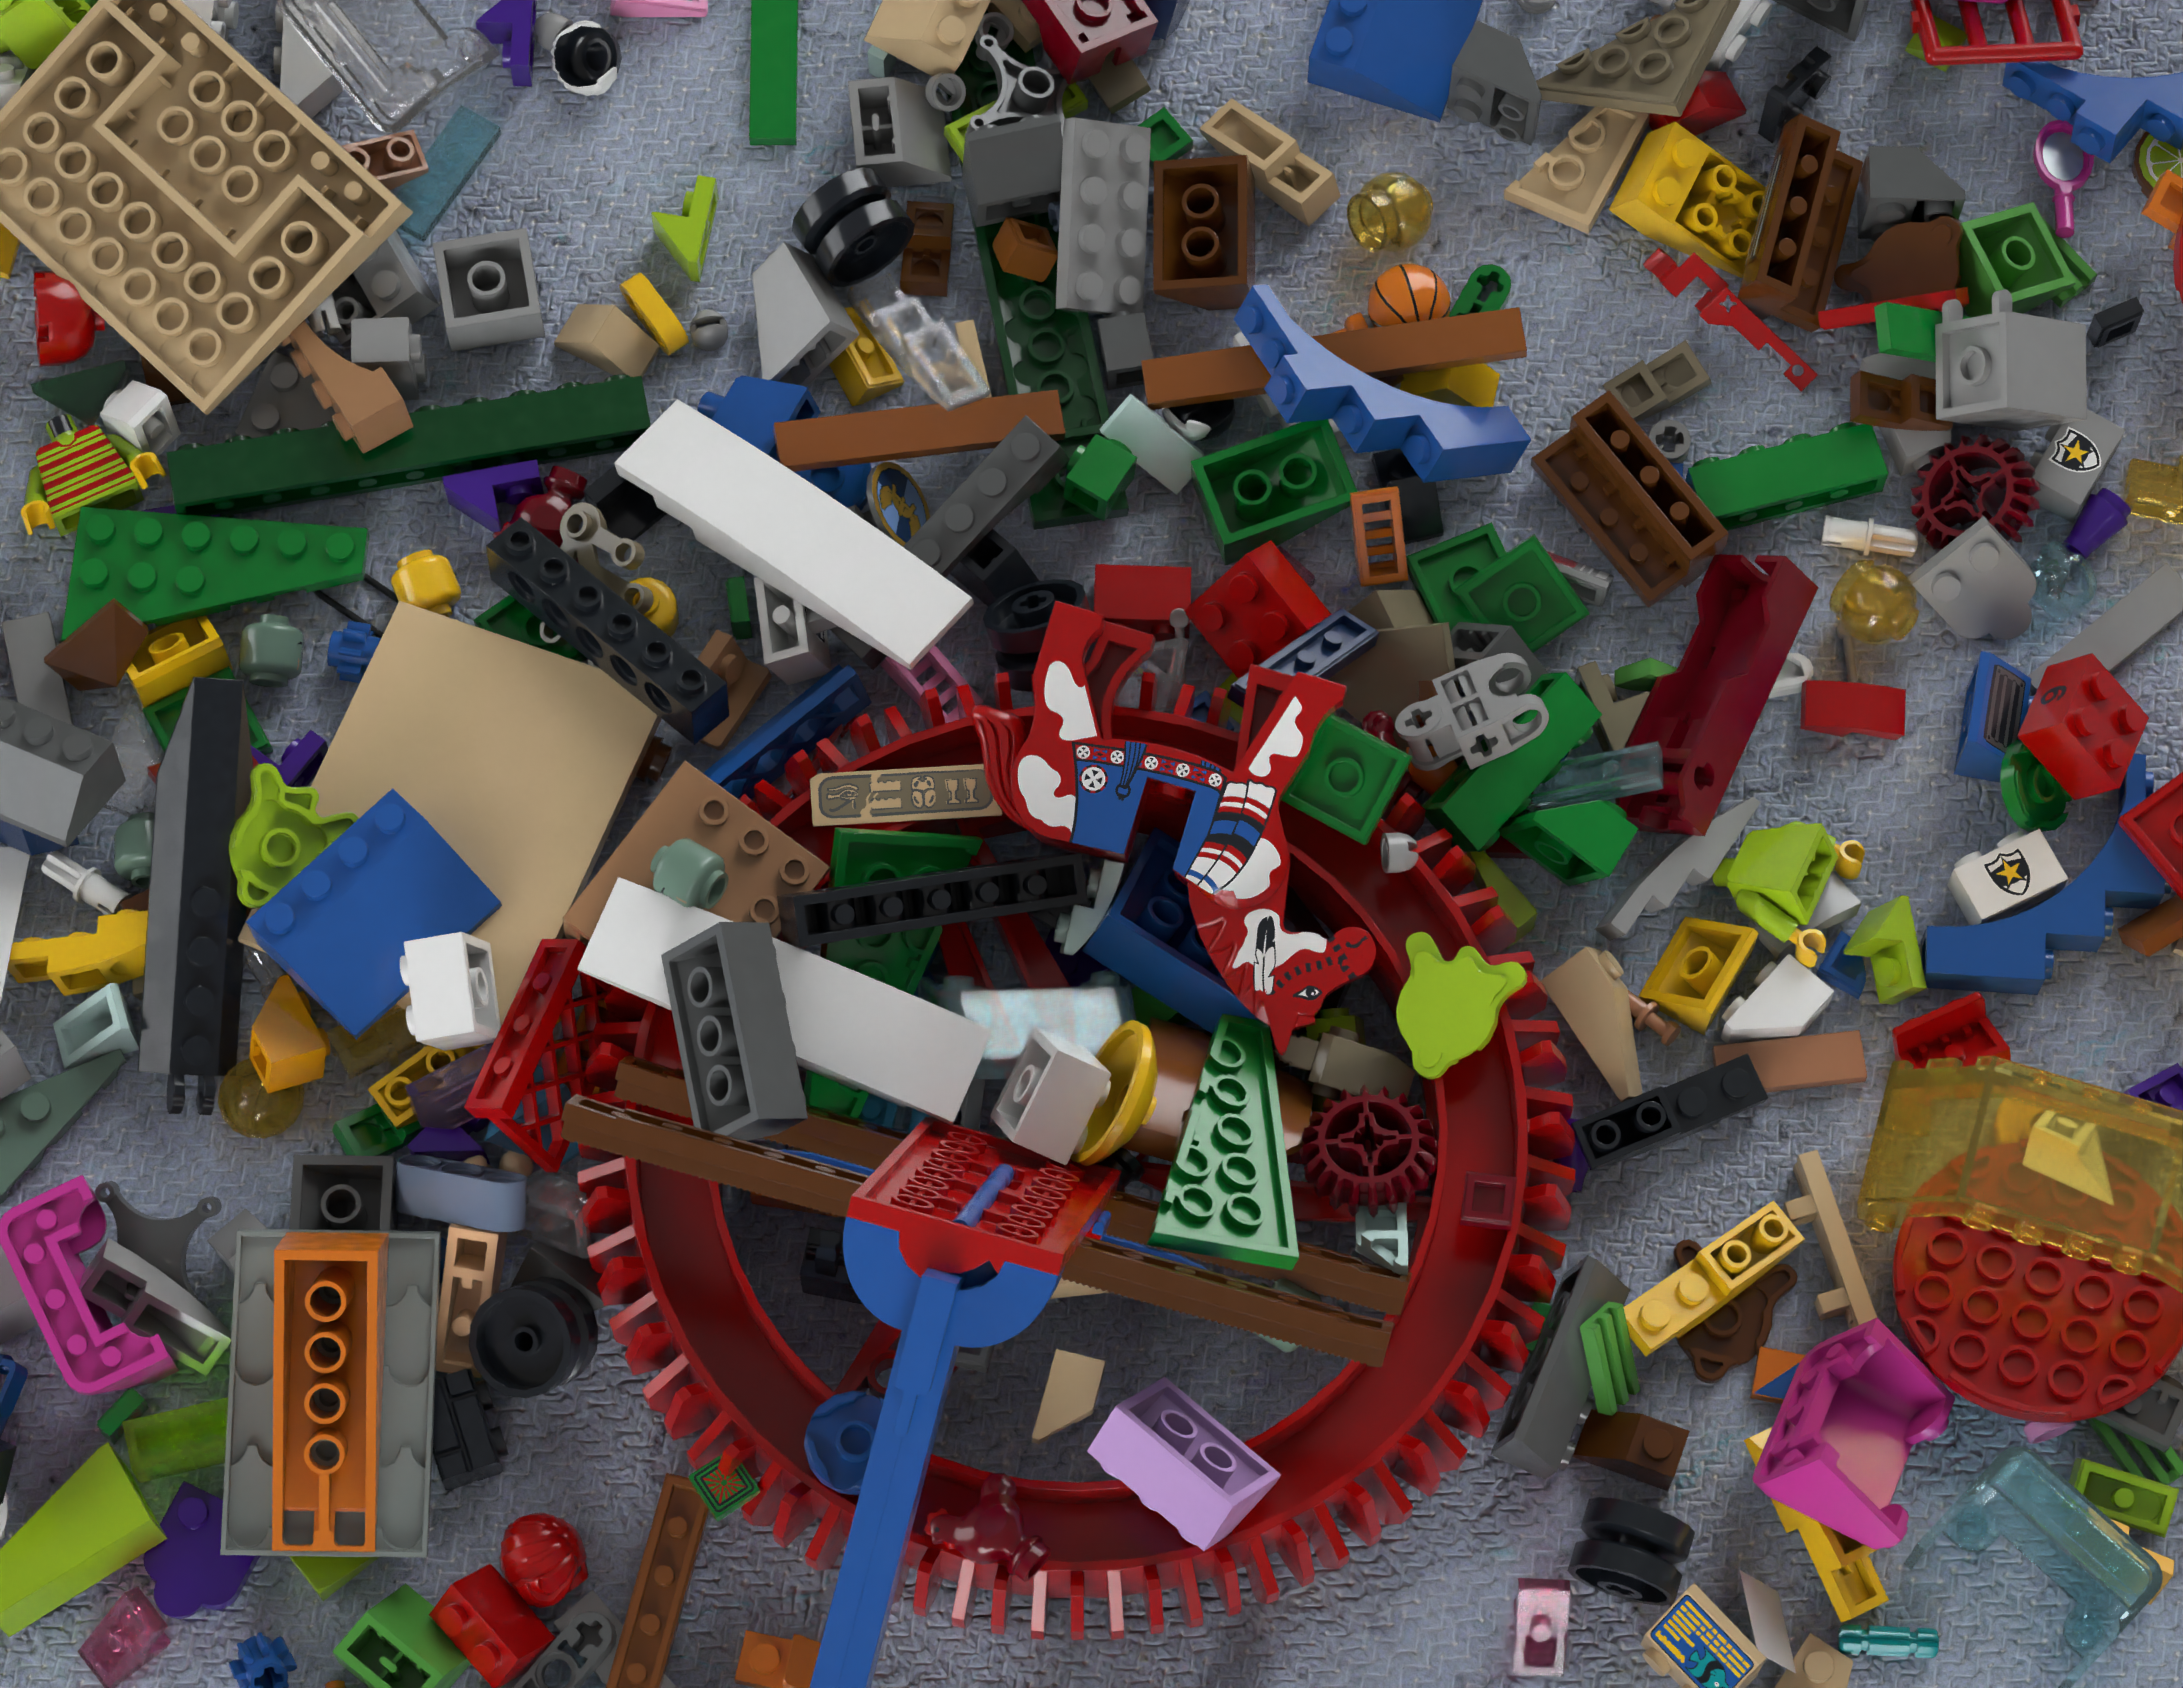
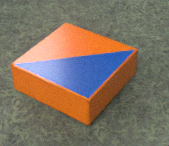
M1761 1346L1756 1358L1750 1398L1782 1405L1796 1369L1805 1355Z

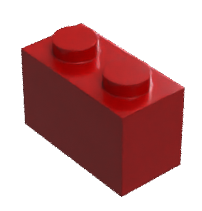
M1095 564L1094 612L1104 614L1107 622L1154 635L1156 642L1174 643L1175 628L1170 624L1169 617L1174 609L1182 608L1185 610L1191 605L1192 567ZM1190 619L1187 626L1184 627L1185 638L1189 639Z
M491 1563L452 1583L429 1614L492 1688H500L526 1673L556 1639Z

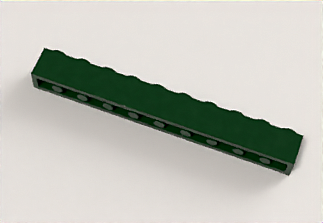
M618 374L606 378L603 382L586 385L580 382H568L558 386L555 390L536 392L526 389L516 391L509 397L493 400L485 397H475L464 401L462 405L443 408L439 405L422 406L416 409L415 412L409 413L414 427L365 454L362 453L353 438L348 441L342 438L333 420L323 423L319 428L307 430L283 428L275 431L272 435L257 438L239 435L231 437L220 444L207 446L200 443L185 444L176 451L166 452L176 513L198 516L220 514L221 517L443 481L442 476L536 459L538 465L626 451L651 426L642 376L630 377L629 375Z

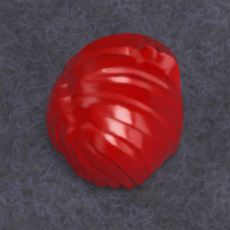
M532 1513L519 1517L508 1525L501 1542L500 1570L505 1580L527 1605L538 1608L554 1606L567 1593L578 1587L589 1577L586 1564L587 1555L582 1538L576 1528L570 1523L554 1515ZM580 1566V1572L576 1575L577 1569Z

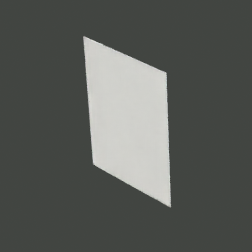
M1740 1570L1756 1648L1766 1658L1796 1673L1778 1591Z

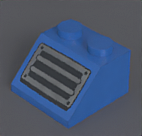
M1980 652L1967 685L1954 775L2000 783L2002 759L2008 746L2018 739L2017 735L2034 696H2029L2032 678L1990 652Z

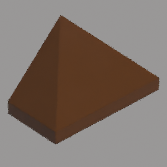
M113 598L46 655L44 663L78 691L117 687L148 634V626Z

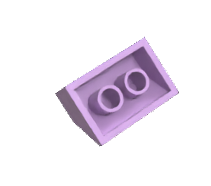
M1166 1377L1116 1405L1087 1450L1091 1456L1100 1462L1102 1469L1106 1473L1120 1479L1139 1496V1499L1146 1507L1161 1514L1178 1529L1179 1534L1186 1541L1197 1545L1203 1551L1228 1536L1276 1484L1281 1476L1279 1472Z

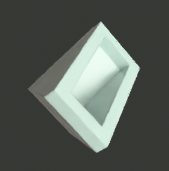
M118 983L107 984L53 1023L64 1069H72L117 1049H121L123 1054L139 1050L129 1005Z

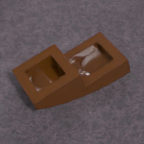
M907 201L906 214L915 226L913 236L903 250L900 294L947 297L954 204Z
M1861 370L1850 378V421L1915 431H1948L1953 428V422L1936 419V379L1911 374L1903 380H1898Z

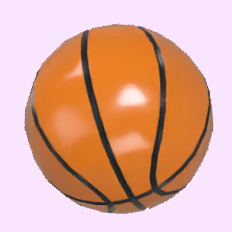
M1400 264L1386 270L1377 278L1369 293L1367 310L1373 327L1449 317L1451 298L1444 281L1434 271L1418 264Z

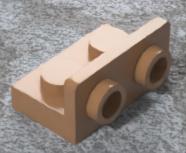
M716 630L697 659L727 682L729 717L699 742L722 751L770 681L772 674L768 668L748 660L731 635Z

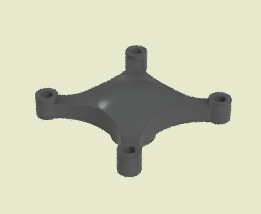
M991 35L982 36L976 49V55L980 60L988 61L993 68L998 84V99L988 111L971 117L966 133L973 132L976 128L987 124L1002 126L1016 123L1030 115H1042L1045 117L1058 114L1063 139L1065 117L1062 110V97L1070 85H1068L1058 68L1043 69L1024 65L1007 55L999 47L996 38Z
M107 1181L99 1184L96 1187L95 1195L99 1201L105 1202L113 1213L117 1226V1243L166 1274L208 1309L206 1303L199 1300L191 1288L186 1271V1254L189 1242L200 1224L221 1211L222 1205L217 1197L209 1196L201 1199L197 1207L186 1215L176 1218H157L146 1215L130 1205L120 1193V1188L116 1182ZM106 1188L110 1191L109 1195L106 1194ZM208 1203L211 1205V1211L207 1208Z

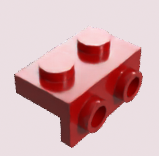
M1974 992L1963 998L1952 1000L1947 1005L1918 1018L1909 1019L1892 1030L1895 1061L1923 1100L2011 1061L2010 1047L1986 1016L1985 999L1980 992Z

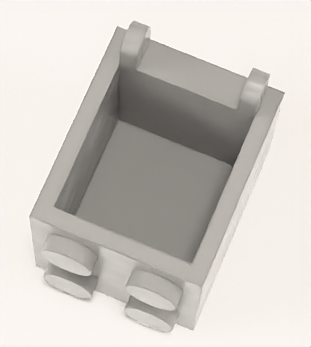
M2006 289L1993 293L1992 314L1963 319V308L1959 300L1952 299L1943 303L1942 323L1935 324L1937 420L2009 431H2021L2087 419L2086 324L2012 312V295Z

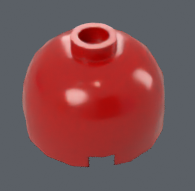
M34 271V297L36 296L37 298L35 300L34 313L39 367L61 366L74 363L85 357L92 349L96 331H105V320L81 298L75 285L69 280L57 276L53 271Z

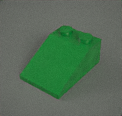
M1328 419L1301 422L1191 461L1192 484L1225 566L1239 561L1244 555L1270 540L1278 546L1351 506L1350 493L1358 492Z

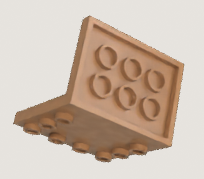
M685 760L564 915L566 939H579L587 947L618 877L654 890V873L650 870L653 857L662 846L666 845L669 847L675 841L683 838H689L720 855L724 860L725 873L729 877L727 888L719 902L713 908H704L703 910L733 922L769 923L771 935L775 939L782 932L777 896L814 890L822 878L824 879L828 874L830 867Z

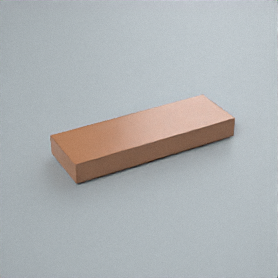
M1860 1030L1717 1045L1712 1048L1714 1067L1748 1053L1766 1093L1865 1082L1867 1079Z

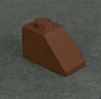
M1591 1409L1584 1423L1573 1457L1669 1491L1690 1431L1640 1413L1617 1411L1611 1416L1598 1413L1597 1409Z

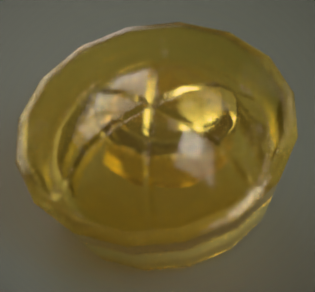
M249 1058L240 1061L227 1072L219 1087L218 1105L222 1118L233 1131L248 1138L265 1139L281 1134L295 1123L303 1108L305 1091L303 1084L268 1094Z

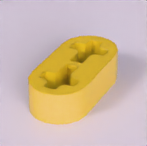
M641 272L619 284L625 301L665 354L670 356L689 343L688 336L677 317Z

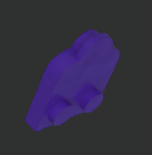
M183 1481L160 1523L167 1539L144 1553V1567L148 1575L156 1583L154 1587L155 1603L163 1614L174 1619L190 1617L201 1606L210 1610H220L233 1604L260 1556L220 1555L223 1500L186 1481Z

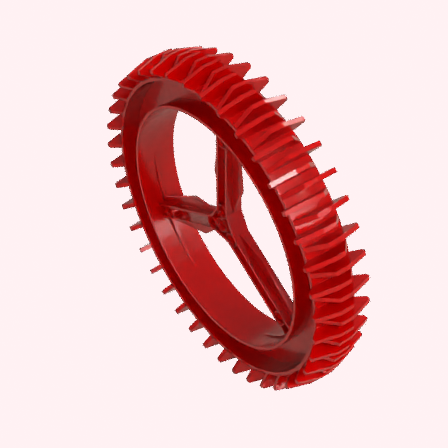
M1008 672L997 673L994 678L996 709L1010 712L1020 717L1026 726L1029 736L1035 712L1033 674H1031L1033 706L1013 709ZM1143 672L1138 709L1119 706L1118 697L1113 715V739L1143 741L1176 748L1234 771L1240 732L1226 729L1231 711V700L1227 698L1229 693L1227 690L1215 687L1206 723L1192 719L1195 686L1188 684L1182 685L1173 714L1155 711L1158 684L1155 673ZM969 685L956 687L960 719L945 723L936 687L925 690L920 697V705L926 730L913 734L896 706L884 709L885 726L890 743L884 747L880 746L868 714L866 713L856 718L850 725L851 741L859 758L849 762L827 738H824L816 743L817 757L822 772L839 773L983 764L980 741L971 719L972 709L976 705ZM803 749L794 754L784 764L786 778L796 793L797 798L794 800L790 799L762 779L754 786L755 799L761 813L746 794L738 799L829 867L831 866L835 827L978 836L983 842L977 855H972L967 867L997 862L986 844L985 838L1027 831V829L1012 821L1003 811L1002 816L813 827L810 779L817 775V772ZM1150 788L1137 833L1150 835L1154 827L1178 842H1181L1193 800L1187 798L1185 806L1173 804L1157 798L1156 789ZM1396 789L1367 845L1361 844L1281 801L1279 813L1290 851L1288 884L1291 885L1309 911L1320 919L1334 934L1346 927H1359L1369 932L1375 943L1376 959L1368 975L1381 991L1396 1021V1008L1400 992L1408 981L1411 971L1406 941L1410 935L1416 932L1429 934L1445 961L1454 960L1462 947L1471 946L1478 951L1489 965H1499L1510 961L1517 962L1526 971L1527 983L1522 989L1510 995L1503 1003L1499 1011L1497 1027L1490 1042L1482 1051L1476 1050L1471 1055L1459 1059V1063L1450 1066L1437 1079H1426L1419 1075L1426 1106L1425 1119H1430L1433 1125V1137H1435L1438 1144V1153L1434 1157L1436 1158V1170L1433 1175H1429V1180H1431V1197L1415 1195L1416 1199L1412 1205L1407 1203V1223H1417L1408 1262V1272H1411L1412 1276L1401 1315L1386 1313L1382 1319L1394 1322L1382 1367L1368 1366L1366 1363L1361 1364L1360 1361L1354 1362L1352 1359L1336 1378L1301 1408L1262 1434L1243 1442L1279 1472L1281 1476L1276 1484L1228 1536L1205 1551L1197 1545L1186 1541L1174 1525L1157 1511L1146 1507L1139 1499V1496L1121 1480L1062 1482L1029 1480L1009 1476L1014 1481L1018 1492L1015 1502L1023 1516V1534L1026 1537L1033 1535L1041 1536L1043 1538L1042 1542L1052 1550L1048 1560L1038 1573L1029 1581L1024 1582L1017 1575L1011 1576L1007 1570L1008 1561L1001 1560L992 1564L980 1565L967 1559L957 1549H948L941 1543L932 1544V1536L927 1535L924 1531L928 1514L936 1513L943 1508L947 1510L949 1515L956 1517L965 1516L980 1502L982 1484L992 1472L982 1471L931 1454L893 1604L899 1602L909 1569L912 1568L918 1570L913 1602L914 1614L927 1617L943 1579L958 1583L951 1617L952 1626L965 1629L971 1624L977 1590L979 1588L993 1591L991 1633L1004 1635L1013 1594L1033 1597L1031 1639L1044 1640L1046 1636L1048 1598H1071V1640H1084V1598H1107L1109 1635L1111 1640L1124 1639L1122 1596L1142 1593L1150 1634L1163 1633L1164 1631L1161 1590L1178 1589L1183 1620L1189 1628L1203 1625V1612L1197 1582L1211 1578L1226 1613L1230 1617L1241 1613L1242 1604L1237 1569L1245 1567L1256 1601L1269 1604L1279 1598V1588L1268 1556L1277 1552L1301 1587L1312 1583L1315 1576L1307 1536H1309L1315 1553L1324 1568L1339 1569L1349 1562L1350 1553L1333 1519L1339 1517L1358 1537L1371 1547L1381 1538L1382 1529L1379 1519L1385 1525L1402 1524L1412 1514V1504L1390 1472L1431 1497L1439 1488L1441 1481L1439 1473L1457 1470L1465 1461L1468 1452L1445 1424L1481 1439L1489 1426L1490 1417L1488 1412L1504 1407L1510 1396L1512 1386L1489 1366L1521 1374L1529 1355L1526 1344L1538 1340L1545 1321V1317L1521 1301L1550 1303L1556 1285V1280L1551 1272L1561 1267L1566 1250V1244L1542 1232L1567 1230L1572 1207L1565 1197L1572 1193L1576 1169L1548 1160L1571 1156L1573 1153L1575 1132L1567 1122L1571 1118L1574 1107L1572 1094L1545 1089L1565 1081L1567 1073L1566 1059L1556 1047L1560 1035L1557 1021L1526 1020L1546 1008L1548 995L1544 985L1533 974L1535 961L1530 951L1497 955L1515 941L1517 927L1512 918L1497 905L1499 895L1491 886L1457 896L1474 879L1476 865L1458 845L1451 849L1453 836L1445 828L1416 841L1418 847L1412 850L1419 854V859L1415 866L1400 873H1385L1383 871L1380 855L1382 834L1399 832L1408 834L1413 838L1424 824L1426 810L1407 792L1399 799L1391 811L1396 800ZM830 871L824 879L822 878L814 890L828 888ZM1027 912L992 917L1039 1027L1075 1044L1072 989ZM966 922L941 925L943 931L938 941L955 999L974 995L984 1000L989 1007L992 1016L991 1029H993V1033L990 1038L988 1059L1008 1079L1022 1051ZM782 932L776 939L783 941ZM808 946L798 948L805 950ZM611 985L604 999L607 1011L626 1022L595 1024L592 1035L596 1050L587 1060L585 1073L589 1084L609 1092L584 1097L623 1110L629 1108L694 1127L691 1117L679 1116L678 1113L674 1115L666 1110L661 1111L660 1108L655 1109L654 1106L649 1108L648 1105L643 1106L642 1103H631L630 1100L624 1101L614 1096L618 1081L615 1079L618 1064L628 1055L674 1070L677 1068L683 1069L672 1011ZM1366 1140V1151L1364 1152H1367L1368 1163H1372L1370 1141ZM583 1143L578 1144L581 1158L604 1162L603 1164L577 1172L581 1195L588 1199L582 1208L586 1232L612 1234L587 1247L592 1269L602 1274L597 1285L603 1305L633 1303L608 1320L616 1342L628 1346L625 1358L633 1376L665 1368L642 1389L647 1404L651 1410L666 1414L664 1419L665 1428L673 1441L709 1426L687 1451L689 1463L696 1471L722 1454L718 1469L726 1477L741 1463L753 1480L763 1474L757 1484L760 1493L741 1508L743 1518L753 1526H771L775 1521L772 1532L774 1541L783 1548H786L817 1517L822 1520L805 1554V1560L807 1565L817 1571L832 1569L846 1537L847 1544L859 1495L836 1492L822 1484L809 1468L804 1449L807 1425L811 1421V1417L817 1407L834 1395L849 1391L866 1392L869 1388L871 1395L878 1399L879 1397L884 1399L887 1388L882 1387L877 1382V1378L884 1370L892 1369L902 1330L894 1328L879 1319L836 1390L833 1391L786 1344L759 1304L738 1261L727 1228L723 1208L722 1183L718 1184L717 1181L712 1182L710 1179L705 1180L704 1177L699 1179L697 1175L693 1177L691 1173L686 1175L685 1172L673 1171L672 1168L667 1169L665 1166L661 1168L660 1165L648 1164L647 1161L635 1160L634 1157L629 1159L628 1156L616 1155L615 1152L610 1154L608 1150L604 1152L602 1148L597 1150L596 1147L591 1148L589 1145L584 1146ZM1300 1151L1286 1156L1287 1163L1303 1164L1300 1159ZM1139 1153L1135 1158L1141 1163L1146 1173L1138 1181L1163 1193L1171 1165L1149 1162V1155ZM1394 1169L1387 1170V1171L1384 1172L1383 1174H1386V1173H1388V1172H1390V1171H1392V1170H1394ZM1466 1171L1517 1177L1511 1231L1460 1225ZM1289 1180L1295 1221L1355 1222V1216L1352 1217L1349 1213L1347 1203L1334 1210L1330 1205L1329 1196L1318 1199L1314 1191V1183ZM954 1366L952 1375H953L960 1367Z

